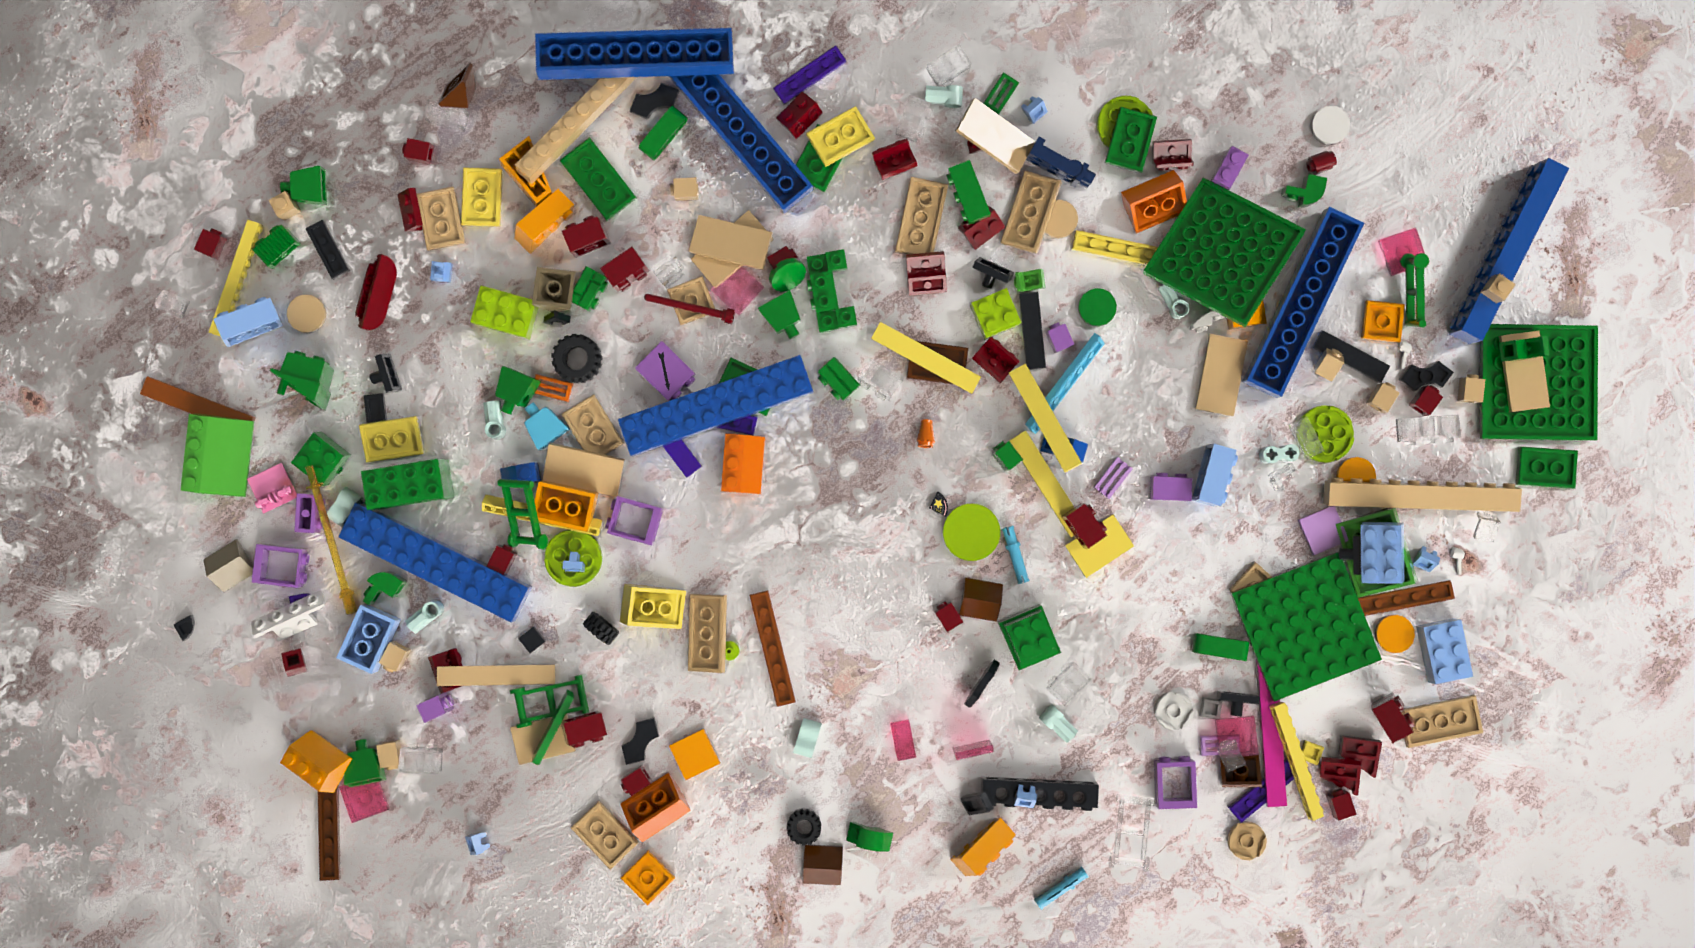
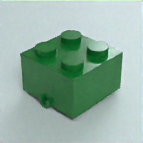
M322 431L313 432L291 463L318 485L326 486L332 482L337 474L343 471V466L351 454Z

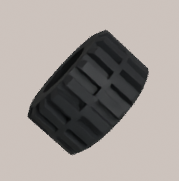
M582 334L566 335L564 339L557 341V346L554 345V353H551L553 361H551L552 366L555 367L554 370L563 379L573 383H585L587 380H592L593 376L599 373L598 369L601 368V360H603L600 354L601 350L589 337ZM579 347L586 351L587 362L581 369L573 370L567 364V355L572 349Z

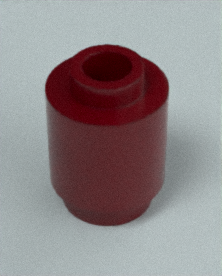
M1324 151L1308 157V162H1306L1308 172H1312L1313 175L1333 169V166L1337 165L1336 156L1332 151Z

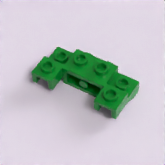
M844 249L808 256L807 263L810 280H807L808 291L813 292V299H810L812 310H816L819 332L824 333L857 326L854 306L839 308L833 272L847 270Z

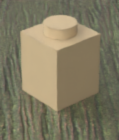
M697 178L673 179V184H670L671 196H674L676 201L699 200Z
M286 191L268 200L277 217L284 221L301 212L297 202L292 200L291 194Z
M1499 273L1490 277L1480 293L1493 302L1499 303L1506 300L1516 284Z
M1326 348L1314 366L1315 373L1332 382L1344 364L1342 353L1336 349L1330 350Z
M1467 374V377L1460 378L1457 401L1468 403L1483 402L1485 379H1479V375Z
M1388 382L1377 384L1366 404L1380 413H1387L1398 397L1399 392L1395 390L1396 387Z
M396 641L389 642L379 663L383 665L382 668L391 673L401 670L411 649Z
M400 740L383 742L376 745L380 768L386 767L387 770L397 769L398 765L404 762Z

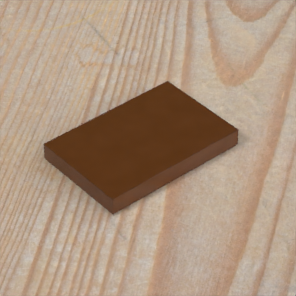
M917 341L966 368L969 348ZM909 360L907 379L952 384Z

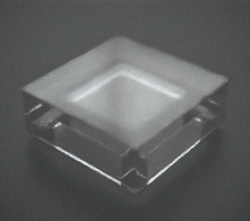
M1002 244L990 259L995 264L1007 269L1017 255Z

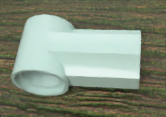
M926 85L925 103L942 104L949 108L962 107V86L948 85L940 87Z
M1166 285L1158 288L1169 308L1171 317L1182 319L1189 312V304L1183 299L1181 293ZM1176 305L1183 307V314H1178L1175 311Z
M487 401L483 403L486 422L485 433L490 438L500 440L506 434L501 401ZM499 426L498 434L493 435L492 428Z
M439 600L425 603L421 609L405 621L407 627L415 634L418 633L431 621L442 615L444 605ZM431 604L437 608L436 614L431 613Z
M1053 704L1039 717L1045 725L1053 729L1066 743L1072 740L1078 732Z

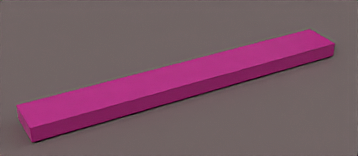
M1256 660L1266 806H1287L1283 744L1269 707L1280 702V700L1275 702L1272 700Z

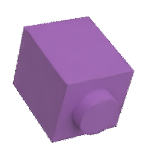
M1058 322L1049 326L1050 330L1046 332L1054 354L1074 345L1066 324L1060 325Z

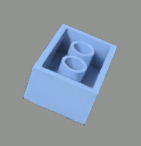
M266 297L255 300V303L249 306L247 304L240 305L233 312H221L217 315V318L213 319L227 347L283 326L271 298L266 299Z
M1217 444L1206 445L1192 501L1210 506H1222V503L1226 502L1228 493L1225 491L1227 484L1230 485L1233 474L1231 469L1232 466L1236 465L1238 455H1236L1237 450Z
M1363 522L1361 524V583L1402 584L1404 582V522Z
M360 605L336 658L368 673L378 672L381 666L379 661L389 642L392 641L401 619L371 605Z
M1452 618L1416 626L1429 683L1440 684L1473 677L1461 619Z

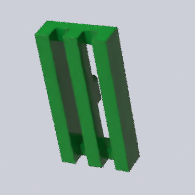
M1003 72L983 104L999 115L1019 85V82ZM1004 78L1007 79V82L1001 89L1000 93L998 94L992 105L989 104V101L997 91L998 87L1000 86ZM1013 83L1014 85L1012 86V88L1004 98L1003 102L997 109L995 106L997 105L998 101L1008 88L1009 84Z

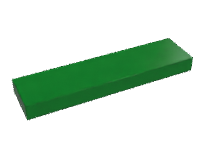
M566 690L532 756V763L540 765L574 699L572 691Z

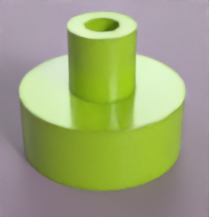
M726 641L725 659L734 660L739 655V646L734 641Z

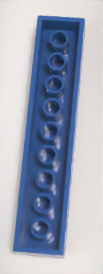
M732 28L535 33L536 72L539 80L734 74Z
M720 75L668 76L784 214L813 191V185Z
M1547 158L1535 165H1531L1526 174L1528 177L1518 189L1519 195L1509 207L1511 211L1503 219L1500 233H1497L1493 238L1492 243L1494 245L1492 249L1488 250L1484 256L1485 263L1483 267L1477 270L1475 274L1476 280L1468 288L1466 293L1468 296L1458 308L1459 314L1457 318L1452 320L1449 326L1451 328L1449 335L1467 344L1483 341L1502 302L1495 303L1480 292L1490 277L1500 273L1510 281H1513L1569 167L1551 158Z
M1328 207L1323 211L1242 380L1243 383L1274 398L1283 396L1365 223L1332 207Z
M801 355L622 417L618 419L630 456L634 457L814 392Z
M355 502L338 536L509 622L516 621L532 589V586L508 574L503 575L487 567V564L378 510H367L364 503Z

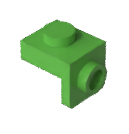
M1043 269L1015 272L1014 285L1018 291L1028 292L1046 288Z

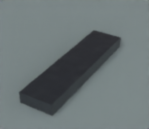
M1020 293L1019 302L1025 362L1029 370L1046 368L1039 293Z
M1323 330L1320 331L1312 347L1321 353L1326 348L1338 350L1344 357V365L1378 383H1382L1390 368V365Z

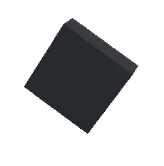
M535 626L518 638L529 653H532L546 642Z

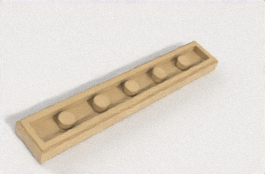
M555 665L437 667V686L555 684Z

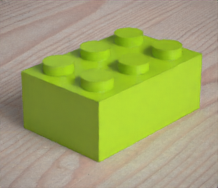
M480 285L470 322L478 326L530 340L539 307L532 305V299Z

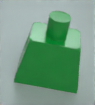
M314 166L291 171L290 181L280 182L281 193L284 191L291 193V199L296 202L327 205L326 169L322 166Z
M790 290L758 307L760 313L777 334L785 331L789 340L799 335L795 324L799 323L801 319Z
M502 366L495 393L496 397L504 400L501 411L511 415L515 405L525 408L541 381L514 369Z
M366 739L355 741L356 751L346 753L352 760L344 773V785L356 787L386 780L384 768H380L377 750L368 748Z

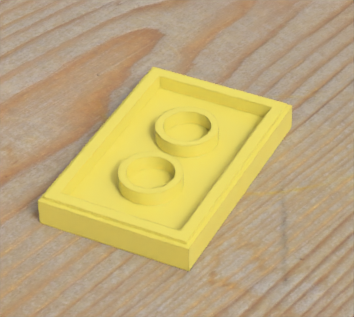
M856 106L806 133L825 167L875 140L874 135Z
M463 167L462 226L501 227L502 169Z
M417 416L359 425L366 463L424 454Z
M1113 514L1102 521L1107 528L1105 533L1108 536L1089 549L1083 548L1076 538L1065 545L1086 578L1134 547Z

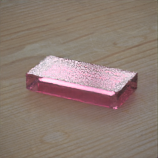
M909 719L891 722L897 761L916 758Z

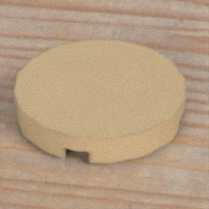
M1056 200L1045 233L1057 239L1070 235L1078 223V215L1074 206L1067 201Z
M304 294L297 296L290 302L287 308L288 322L294 329L300 332L311 333L316 331L326 321V308L320 299L312 295Z
M1243 821L1231 828L1228 833L1227 843L1229 849L1236 857L1250 861L1263 854L1267 838L1259 825L1250 821Z

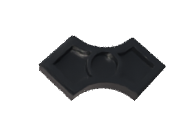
M661 83L658 89L650 94H636L630 108V113L649 119L654 111L674 106L679 90Z
M1436 361L1435 364L1428 368L1409 365L1399 381L1413 392L1426 384L1443 388L1454 372L1440 361Z
M994 659L977 684L970 691L964 705L970 708L980 698L982 692L994 677L1000 662Z
M655 717L636 722V732L633 739L622 745L626 765L644 761L647 745L651 740L659 737Z

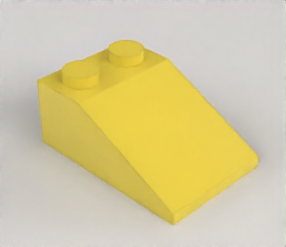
M624 584L620 622L627 626L681 629L686 591Z

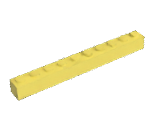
M247 219L213 319L217 318V315L221 312L228 311L230 313L235 311V304L239 300V292L243 288V281L247 277V269L251 265L250 260L255 253L253 248H255V243L259 240V234L263 230V225ZM212 320L208 333L220 336L214 320Z
M485 494L482 501V511L508 517L504 498ZM513 501L514 508L528 509L527 503ZM516 516L517 519L530 521V517ZM592 518L588 532L539 521V524L599 536L602 529V520Z
M1284 702L1270 705L1269 707L1307 817L1312 821L1324 817L1323 808L1320 806V799L1315 792L1316 788L1311 780L1312 776L1307 769L1308 764L1304 760L1300 741L1296 737V730L1292 725L1288 706Z

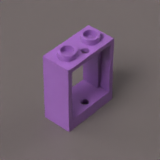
M617 496L612 501L610 510H613L611 518L608 517L605 528L608 529V534L652 546L655 542L664 508ZM623 503L653 511L646 538L615 530Z
M256 544L251 583L294 588L303 587L307 581L305 570L310 559L308 549ZM269 550L299 554L295 581L266 578Z
M1178 756V759L1171 760V757H1159V760H1154L1155 806L1158 809L1197 808L1196 761L1190 759V756ZM1189 767L1190 797L1163 798L1162 768Z

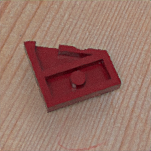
M1342 735L1339 754L1347 760L1362 761L1361 769L1373 778H1376L1382 742L1381 740Z
M1322 757L1320 777L1333 782L1340 788L1344 786L1351 790L1353 795L1358 796L1362 761Z

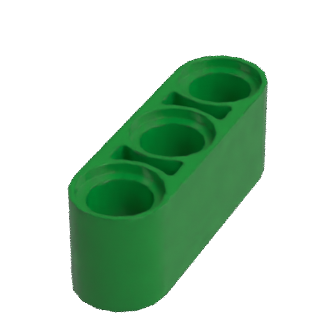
M671 106L642 140L638 149L653 161L656 160L684 127L688 117L676 107Z
M1195 633L1192 652L1247 661L1250 642Z

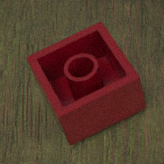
M588 216L583 219L584 222L577 225L576 223H571L565 226V230H562L569 251L576 258L611 244L604 224L598 216Z
M630 247L600 268L613 288L618 292L628 290L632 286V282L644 279L647 276V272L650 271L633 247Z
M1080 503L1061 517L1081 546L1089 549L1108 536L1105 533L1107 528L1101 520H1096L1094 517L1096 512L1090 504Z
M1393 692L1372 703V711L1392 744L1414 733L1413 727L1415 726L1409 712L1405 713L1403 710L1405 709L1403 701L1399 695L1395 697Z
M600 711L566 719L561 723L565 742L573 748L584 746L585 741L590 740L594 743L604 740L603 736L607 735L602 712Z

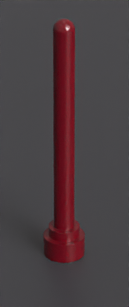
M644 295V299L649 302L718 317L724 323L733 324L734 309L727 308V310L723 309L722 311L657 295Z

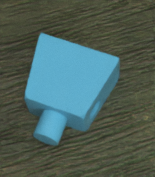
M533 402L525 408L530 418L524 424L536 448L540 451L570 430L569 426L548 407L539 410Z

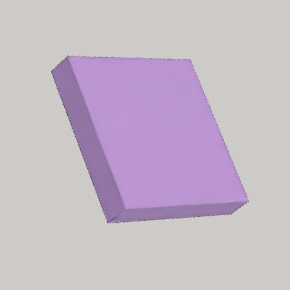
M1329 506L1298 520L1312 555L1319 554L1341 544L1335 525L1341 523L1335 506ZM1342 526V527H1341V530H1342V533H1343L1345 542H1347V541H1348V537H1347V534H1346V531H1345L1344 527Z

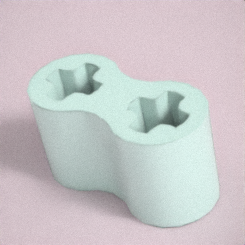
M1293 444L1283 445L1280 448L1267 446L1260 450L1259 458L1263 463L1267 464L1275 463L1278 460L1292 462L1298 459L1300 451ZM1285 451H1292V455H1286ZM1266 453H1273V457H1267Z
M348 487L343 488L334 504L328 510L326 517L343 528L355 502L361 503L363 497Z
M803 718L793 753L812 758L822 723Z

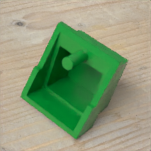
M295 351L294 353L287 352L280 370L270 368V372L280 379L276 394L284 396L288 385L305 396V400L326 411L331 396L329 389L334 370L322 357L313 356V358H310L300 351Z
M1040 604L997 622L1018 670L1061 653Z

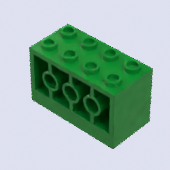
M432 459L361 471L367 510H381L454 498L449 460Z

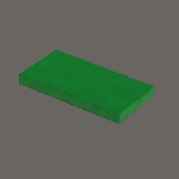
M590 137L560 160L606 221H609L637 199Z

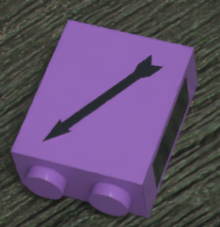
M663 341L635 367L668 401L679 398L682 394L681 390L685 385L689 387L696 380L694 378L696 374Z

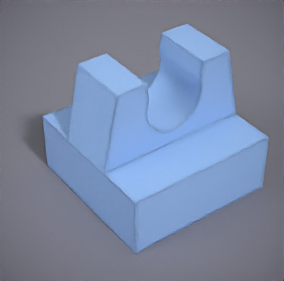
M1032 96L1030 98L1031 104L1028 106L1023 104L1021 107L1029 121L1034 124L1048 111L1040 97L1035 98Z
M432 261L430 280L451 283L452 263Z
M1422 546L1413 559V565L1431 572L1439 564L1440 557H1437L1436 551L1428 553L1426 552L1427 547Z
M570 552L569 561H563V569L568 572H585V564L580 561V554L578 552Z
M1019 784L1014 806L1034 808L1037 801L1035 786H1031L1029 792H1024L1023 785Z
M486 832L465 836L470 855L481 854L490 847L489 843L481 844V839L487 836Z

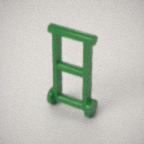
M1419 253L1415 256L1413 254H1404L1400 259V264L1405 268V325L1423 328L1426 326L1424 268L1429 264V257L1424 253ZM1414 266H1415V286H1414ZM1415 296H1416V319H1415Z
M499 479L498 486L502 487L511 530L507 538L508 545L510 547H517L519 544L536 545L538 549L544 550L548 545V538L545 534H541L532 492L534 482ZM510 487L524 488L528 509L514 508ZM516 516L530 517L534 537L520 536Z
M582 674L574 676L575 680L529 690H525V687L509 690L510 694L515 696L520 723L516 724L517 728L530 726L532 721L553 717L557 709L553 689L576 684L580 706L569 708L567 713L580 710L582 714L589 713ZM546 691L550 713L527 717L522 695Z

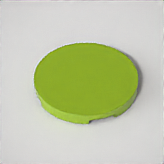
M1128 95L1118 96L1111 99L1101 109L1097 118V132L1100 140L1107 148L1110 145L1120 107L1153 115L1151 109L1139 98Z
M1327 405L1314 407L1304 413L1297 424V444L1302 453L1313 461L1320 463L1337 461L1344 457L1353 445L1354 430L1352 421L1344 411L1337 407Z
M964 504L955 508L944 522L943 538L945 544L952 554L963 560L977 561L986 558L996 549L1000 540L1001 531L998 519L991 510L979 504Z
M565 530L555 535L549 541L545 551L544 563L549 575L559 584L570 587L582 586L593 580L600 571L602 551L599 543L592 535ZM570 552H578L580 554V561L585 564V572H568L563 569V561H569Z

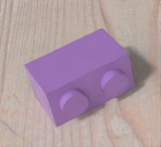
M1231 146L1225 153L1211 181L1229 190L1249 154Z
M1156 473V476H1151L1150 499L1191 501L1192 478H1187V474H1175V477H1168V473Z
M445 692L416 706L424 723L453 710L454 700L450 694L448 695Z

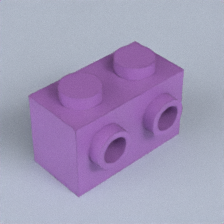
M297 493L294 532L321 533V529L324 526L322 510L325 508L323 495Z

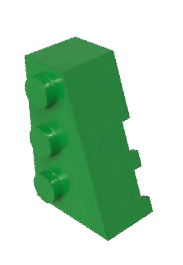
M968 160L948 168L946 177L950 186L953 185L956 191L953 193L956 203H960L963 210L960 213L963 221H968L970 225L990 217V210L971 161Z

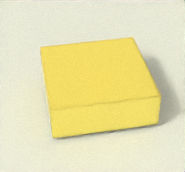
M1304 740L1301 748L1304 753V760L1318 765L1324 747Z

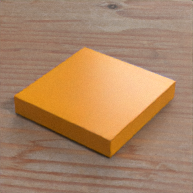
M1366 300L1361 339L1400 343L1405 304Z
M704 728L669 745L685 780L721 763Z
M648 850L621 879L648 906L675 879V876Z

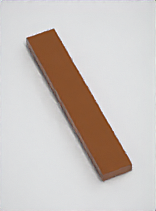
M148 376L140 392L141 395L191 414L199 413L255 421L256 418Z
M1447 580L1359 597L1358 600L1364 615L1367 616L1455 599L1452 582Z
M769 591L751 594L749 596L776 705L779 707L795 703L796 700Z

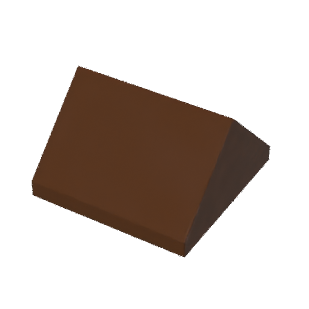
M469 63L446 85L439 100V106L469 107L476 90L473 64Z
M965 577L959 615L997 622L1002 605L1003 584Z
M1259 754L1220 755L1221 786L1262 787Z
M805 844L803 884L841 885L843 846Z

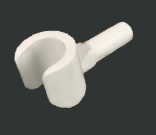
M1401 341L1398 350L1403 352L1400 368L1404 369L1406 358L1412 350V345Z
M1452 547L1450 556L1451 558H1456L1457 575H1461V562L1465 553L1460 548Z

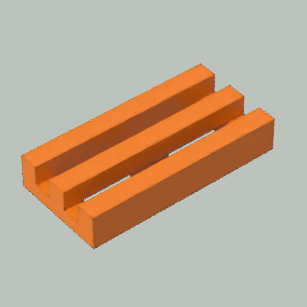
M538 374L535 375L534 379H542L568 386L566 390L542 383L539 385L542 388L566 393L565 397L536 390L535 394L569 402L573 383Z

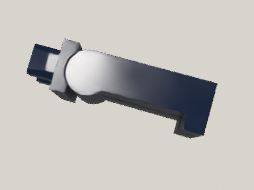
M1040 136L1037 138L1026 161L1066 182H1072L1071 186L1075 188L1078 184L1085 188L1091 185L1096 174L1088 170L1089 164L1085 162L1082 164L1079 160H1070L1044 146L1045 139Z

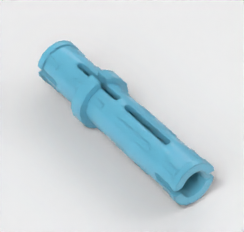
M1014 526L1002 528L1007 544L1005 547L1006 550H1009L1017 583L1022 584L1023 580L1024 583L1030 581L1019 548L1021 544L1017 541Z
M1081 866L1071 875L1064 876V880L1034 900L1042 910L1070 889H1075L1077 884L1089 876Z

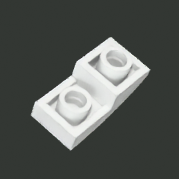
M1211 311L1197 319L1189 327L1190 330L1196 329V332L1206 331L1208 326L1213 325L1212 318L1214 321L1225 319V317L1215 311Z

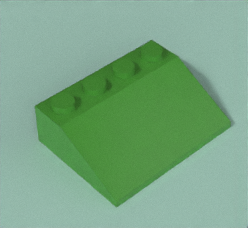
M199 413L189 414L180 491L246 497L254 421Z
M1387 508L1335 525L1342 548H1353V536L1361 534V524L1363 522H1400L1396 508ZM1342 526L1344 527V529H1345V531H1346V534H1347V538H1348V541H1347V542H1345V539H1344V536H1343V533H1342V530H1341V527H1342ZM1405 537L1404 582L1402 584L1361 583V575H1353V560H1346L1358 598L1416 584L1418 580Z

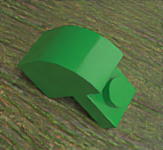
M1308 174L1303 179L1302 188L1287 185L1282 189L1281 196L1286 197L1288 201L1296 202L1299 200V208L1311 206L1323 196L1327 178Z
M1547 336L1499 342L1501 362L1549 356Z
M394 572L376 573L367 580L373 586H369L364 592L365 598L363 602L367 605H373L382 592L391 598H395L399 595L407 580Z
M850 822L846 841L866 850L889 852L893 832L879 827H867L857 822Z

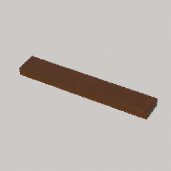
M339 784L334 793L318 791L320 881L341 879Z

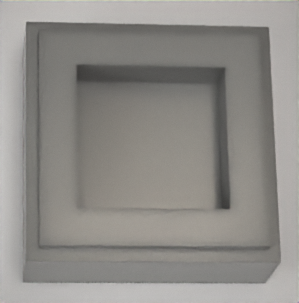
M1202 697L1199 716L1220 720L1223 701Z

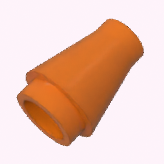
M921 420L916 440L918 447L933 448V443H935L933 420Z

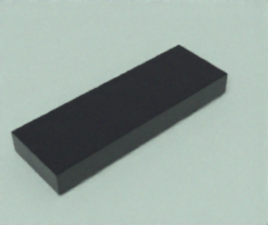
M320 220L305 228L331 279L334 280L350 272L324 220Z

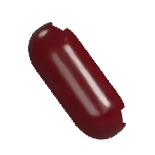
M379 254L373 264L369 263L363 281L355 316L359 319L358 327L365 330L378 328L384 322L397 277V269L393 260L386 255Z

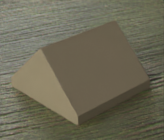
M537 267L532 305L550 312L554 310L558 312L570 310L576 272Z
M237 539L204 559L206 577L223 592L253 574V564Z

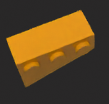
M528 136L499 158L503 169L537 207L552 192L544 172L530 184L516 170L515 164L533 147L530 136Z
M557 189L516 224L514 239L531 254L551 233L558 229L564 220L567 221L574 214V204Z
M994 818L977 834V837L970 844L967 843L963 847L965 850L958 857L954 855L950 860L964 876H980L987 870L986 866L989 862L997 860L1000 856L999 852L1003 848H1008L1013 843L1012 839L1016 834L1002 818Z

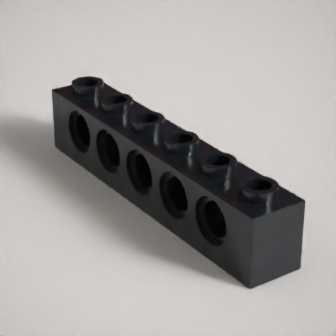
M981 776V792H986L992 806L1000 803L1004 804L1005 807H1016L1014 806L1015 792L1019 784H1021L1025 792H1029L1031 786H1035V792L1037 790L1044 791V796L1037 799L1035 805H1042L1044 809H1054V806H1062L1064 810H1073V807H1081V810L1092 811L1093 808H1098L1099 784L1097 782ZM999 788L1006 789V793L1002 797L996 796V790ZM1056 791H1063L1061 799H1054ZM1075 792H1082L1080 800H1073Z

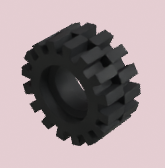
M594 611L583 622L584 627L592 635H595L597 639H600L607 645H610L619 634V631L611 623Z
M810 809L796 810L787 822V834L790 836V840L792 842L795 841L797 845L802 844V846H805V844L811 845L812 842H815L821 834L822 824L819 816L814 811H810ZM807 820L811 823L812 829L808 834L798 832L797 824L799 821Z

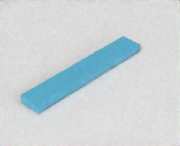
M1096 333L1093 334L1045 397L1052 411L1059 405L1103 347L1104 342ZM1031 416L1025 425L1031 432L1036 434L1040 428L1034 417Z

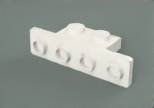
M319 590L251 622L253 636L256 638L273 630L284 640L317 625V620L311 612L325 606L323 592Z

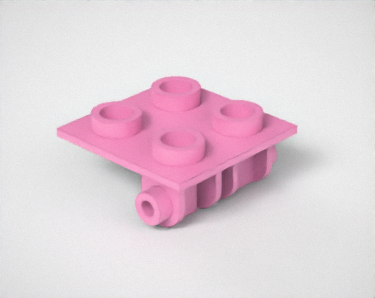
M283 463L277 464L247 479L257 499L255 505L257 508H261L263 514L297 498V493Z

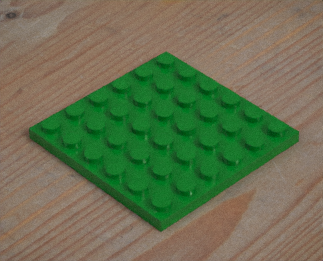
M1203 177L1143 270V274L1246 327L1303 237L1306 229Z
M1491 324L1483 341H1480V379H1485L1483 402L1480 403V439L1598 440V325ZM1539 331L1540 337L1547 336L1549 356H1543L1550 407L1509 412L1499 336Z
M1339 552L1231 593L1274 702L1382 660L1343 560H1339Z

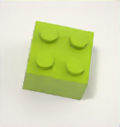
M1007 288L970 304L984 340L1015 328L1022 323Z

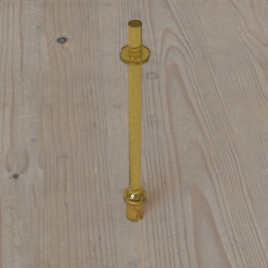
M310 465L305 467L310 482L306 489H312L340 584L339 598L342 599L345 614H353L358 611L353 597L355 593L354 590L348 587L319 487L323 485V482L317 481L314 467Z

